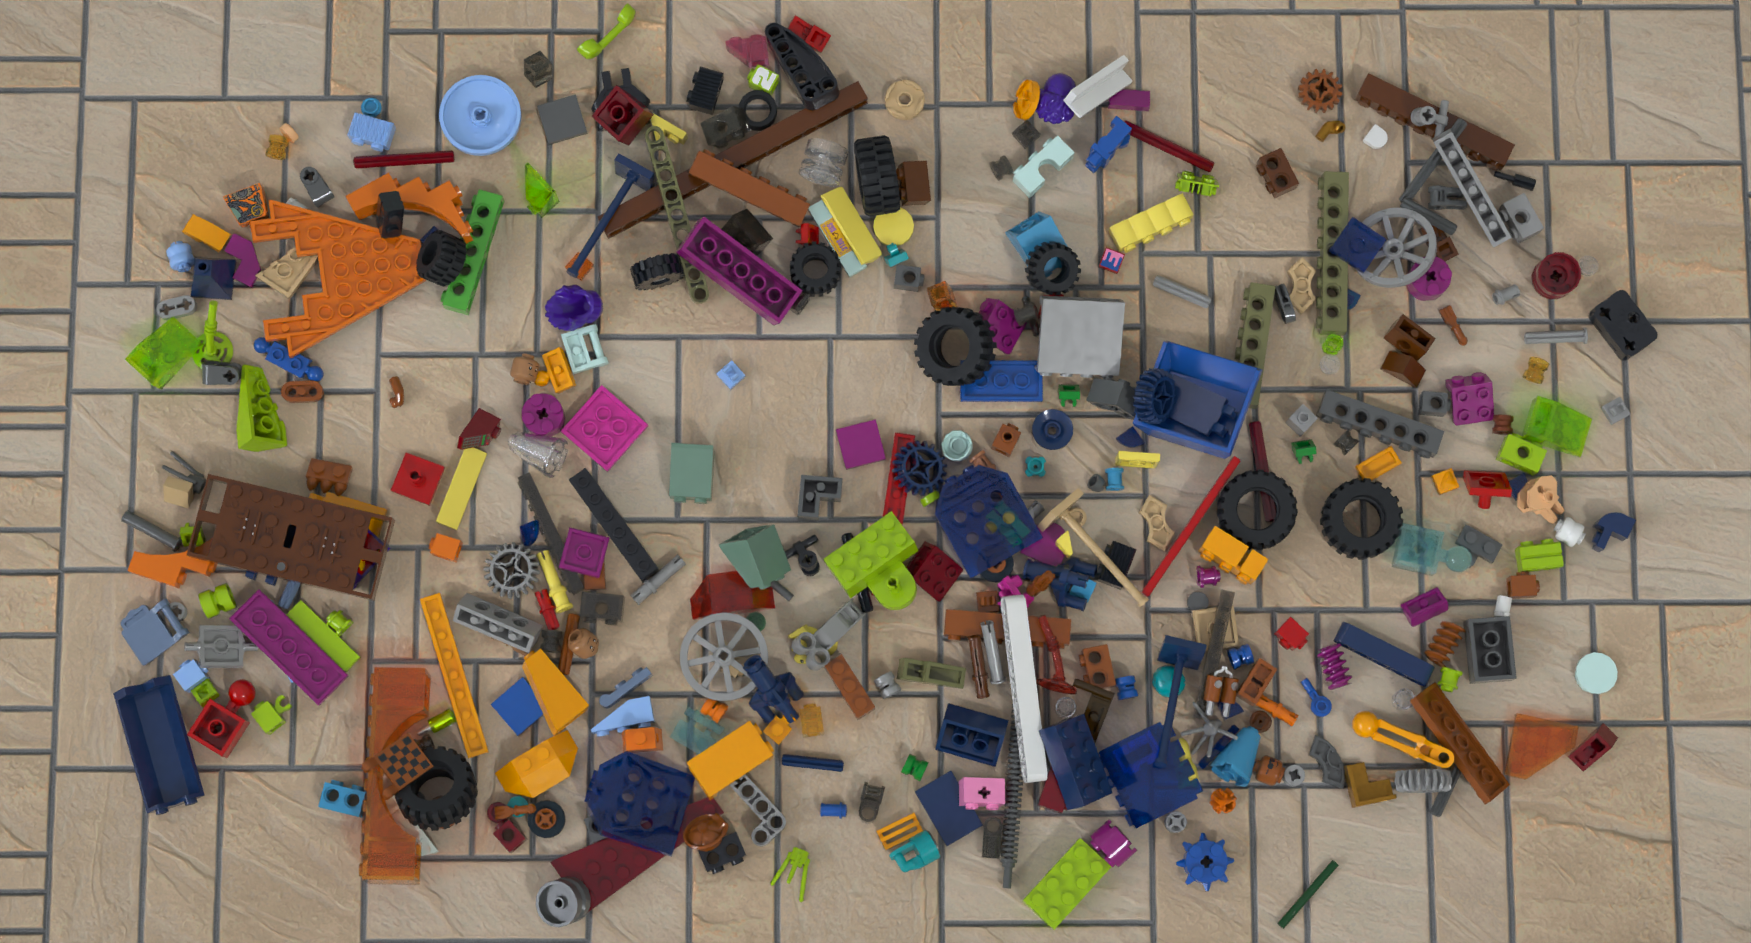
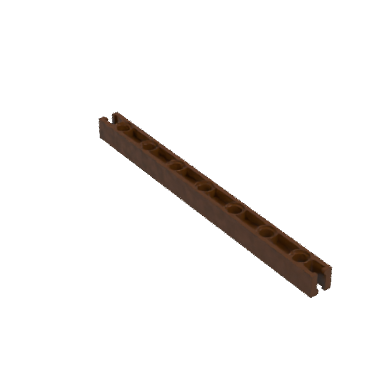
M859 81L839 90V96L836 100L816 110L805 108L718 153L714 158L722 161V158L734 163L732 167L739 170L741 167L746 168L868 104V97ZM689 169L676 175L683 200L711 185L689 175ZM658 185L619 205L604 229L608 239L665 210ZM669 190L665 194L669 201H674L677 198V194L673 190ZM605 213L597 217L599 222Z

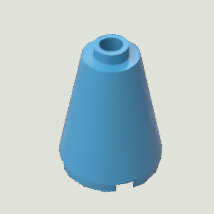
M1251 726L1243 727L1236 734L1238 739H1232L1210 765L1213 766L1212 772L1226 782H1229L1230 779L1235 781L1236 786H1248L1261 738L1258 730Z

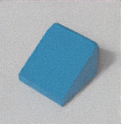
M1089 579L1086 582V588L1073 585L1070 595L1087 598L1088 603L1097 583Z

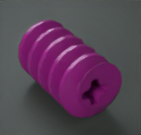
M1340 643L1318 650L1322 652L1317 655V658H1324L1320 666H1327L1323 670V674H1330L1325 679L1326 682H1332L1328 687L1329 690L1352 684L1348 683L1352 675H1345L1350 670L1349 667H1342L1347 660L1339 658L1344 652L1336 650L1341 646Z

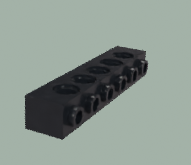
M584 468L570 478L571 485L643 583V581L655 575L659 571L658 567L588 470Z

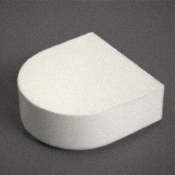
M1375 124L1362 142L1373 149H1380L1386 144L1388 136L1385 130Z

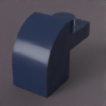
M1618 512L1609 513L1601 517L1593 525V528L1600 531H1596L1592 538L1594 543L1592 549L1597 552L1603 551L1610 536L1621 541L1628 539L1636 520Z

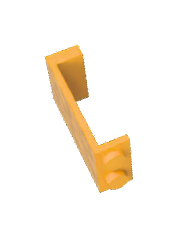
M748 721L686 762L687 767L709 800L716 797L719 791L766 760L770 761L773 759L772 752H774V749L768 741H763L760 736L763 733L756 723L753 725L751 721Z

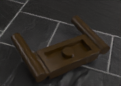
M1075 678L1072 686L1092 693L1084 716L1094 743H1096L1115 693Z

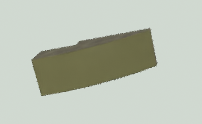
M900 658L897 679L963 689L966 668L931 661Z

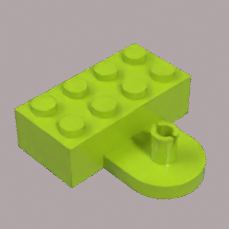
M892 511L823 559L850 599L866 587L870 589L883 607L890 610L906 608L915 599L917 593L916 582L902 562L918 552V548Z

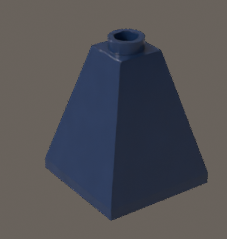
M195 257L191 297L232 300L234 279L232 277L235 274L236 259Z

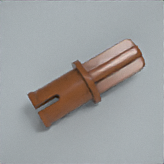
M1047 570L1042 575L1036 576L1033 582L1027 586V594L1031 597L1033 595L1036 597L1041 591L1048 589L1049 584L1055 579V574Z

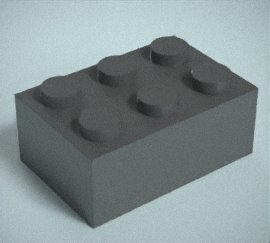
M1510 616L1474 618L1464 621L1470 684L1504 682L1517 679Z

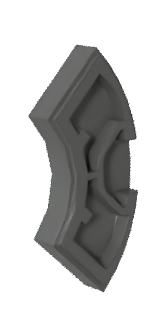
M1315 735L1309 756L1316 759L1321 766L1323 773L1322 782L1343 789L1345 770L1337 750L1327 740Z

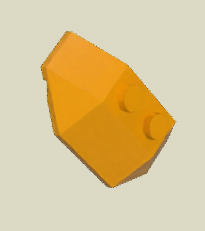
M566 730L511 760L498 770L495 775L505 792L535 798L570 777L578 747L569 731Z

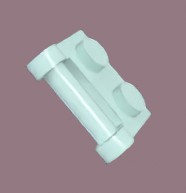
M596 324L561 334L573 374L605 366L609 363L607 357L604 356ZM587 334L590 336L597 358L592 361L590 360L583 337Z

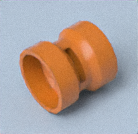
M707 699L700 712L711 716L712 720L718 724L729 706L725 703Z

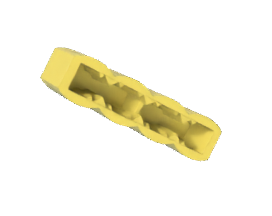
M1182 193L1111 226L1109 233L1118 251L1128 253L1136 248V244L1141 242L1147 244L1153 241L1155 235L1161 234L1164 236L1172 232V228L1175 226L1184 227L1191 223L1190 219L1193 218L1194 214Z

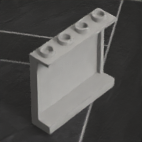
M1040 295L1041 319L1038 359L1035 370L1040 372L1042 376H1052V373H1060V376L1063 377L1081 374L1080 376L1085 378L1101 375V378L1108 377L1112 379L1113 376H1119L1125 302L1122 299Z

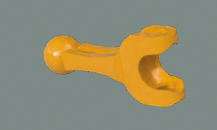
M1361 711L1353 718L1352 728L1360 737H1371L1372 740L1398 749L1413 759L1420 758L1441 768H1448L1454 762L1452 751L1442 747L1440 744L1427 740L1425 735L1405 730L1384 719H1378L1375 714L1369 711ZM1379 728L1388 730L1416 743L1417 746L1415 748L1377 731ZM1440 753H1447L1449 760L1441 762L1438 758Z

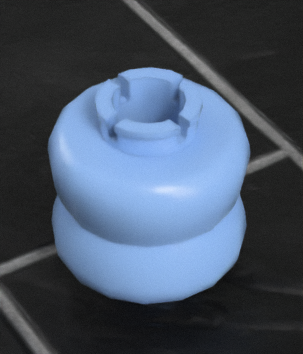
M176 241L177 244L173 242L166 250L171 269L178 272H185V269L189 271L195 262L191 246L188 243H183V241Z

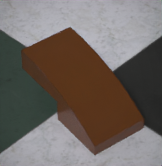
M1431 225L1437 239L1436 257L1446 262L1459 255L1450 236L1447 237L1444 231ZM1423 227L1418 229L1421 236L1427 234Z

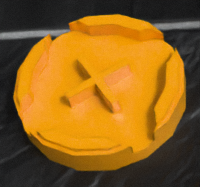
M1025 80L1019 86L1015 96L1018 99L1013 104L1014 114L1017 118L1028 120L1034 114L1040 97L1038 82Z

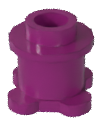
M1199 565L1196 567L1197 586H1200V588H1204V585L1207 584L1216 586L1217 582H1220V570H1217L1215 566L1203 568Z

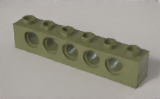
M1251 282L1249 287L1245 288L1243 300H1246V307H1242L1240 320L1244 321L1243 328L1239 327L1237 339L1241 341L1240 347H1236L1235 359L1240 363L1250 361L1254 367L1263 370L1275 286ZM1259 302L1262 305V309H1254L1252 303ZM1249 322H1257L1259 329H1251ZM1246 342H1254L1256 344V349H1249L1246 345ZM1263 370L1249 405L1251 409H1256L1259 405Z

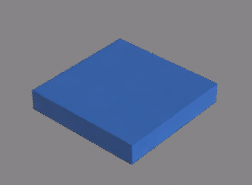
M523 677L491 704L517 736H520L543 716L531 686Z

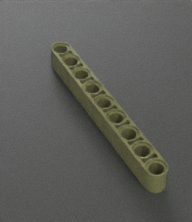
M651 126L646 130L645 142L677 250L683 242L678 239L677 232L685 230L689 234L691 227L664 133L660 127ZM651 131H656L659 133L660 139L651 141L648 134ZM656 151H663L666 158L663 161H657L654 153ZM664 170L669 171L671 174V179L668 181H663L660 178V173ZM667 191H675L677 198L674 201H669L665 196ZM672 211H681L682 219L679 221L672 219ZM680 256L690 298L694 303L702 304L709 297L704 273ZM696 269L700 274L699 278L691 280L688 276L689 270ZM702 289L705 292V298L702 300L696 299L694 291Z

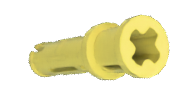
M549 550L543 551L545 560L540 552L536 556L549 585V597L553 598L556 606L555 612L558 614L573 608V604L569 602L566 595L567 588L561 585Z

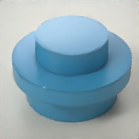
M367 98L362 102L361 111L364 115L375 118L381 113L382 106L376 98Z

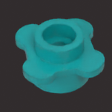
M1027 457L1025 460L1027 464L1025 474L1028 477L1032 475L1043 477L1046 473L1044 470L1045 458Z

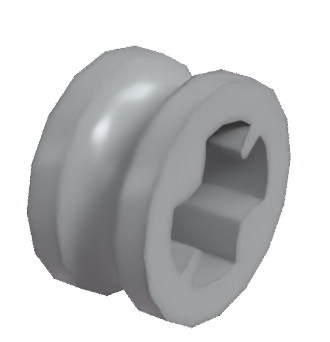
M179 602L171 603L169 605L171 610H176L175 607L177 606L182 610L181 615L178 614L179 617L177 619L179 621L184 620L187 616V608Z

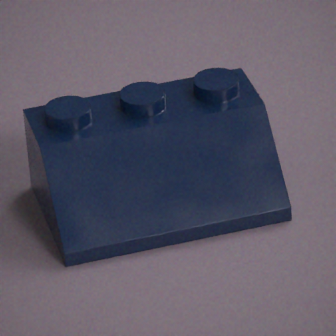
M948 703L935 750L996 767L1009 720Z

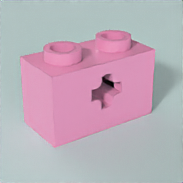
M963 777L959 780V806H966L968 810H976L978 807H986V810H999V807L1005 804L1004 778ZM981 791L982 794H986V796L983 798V796L981 794H978V792Z

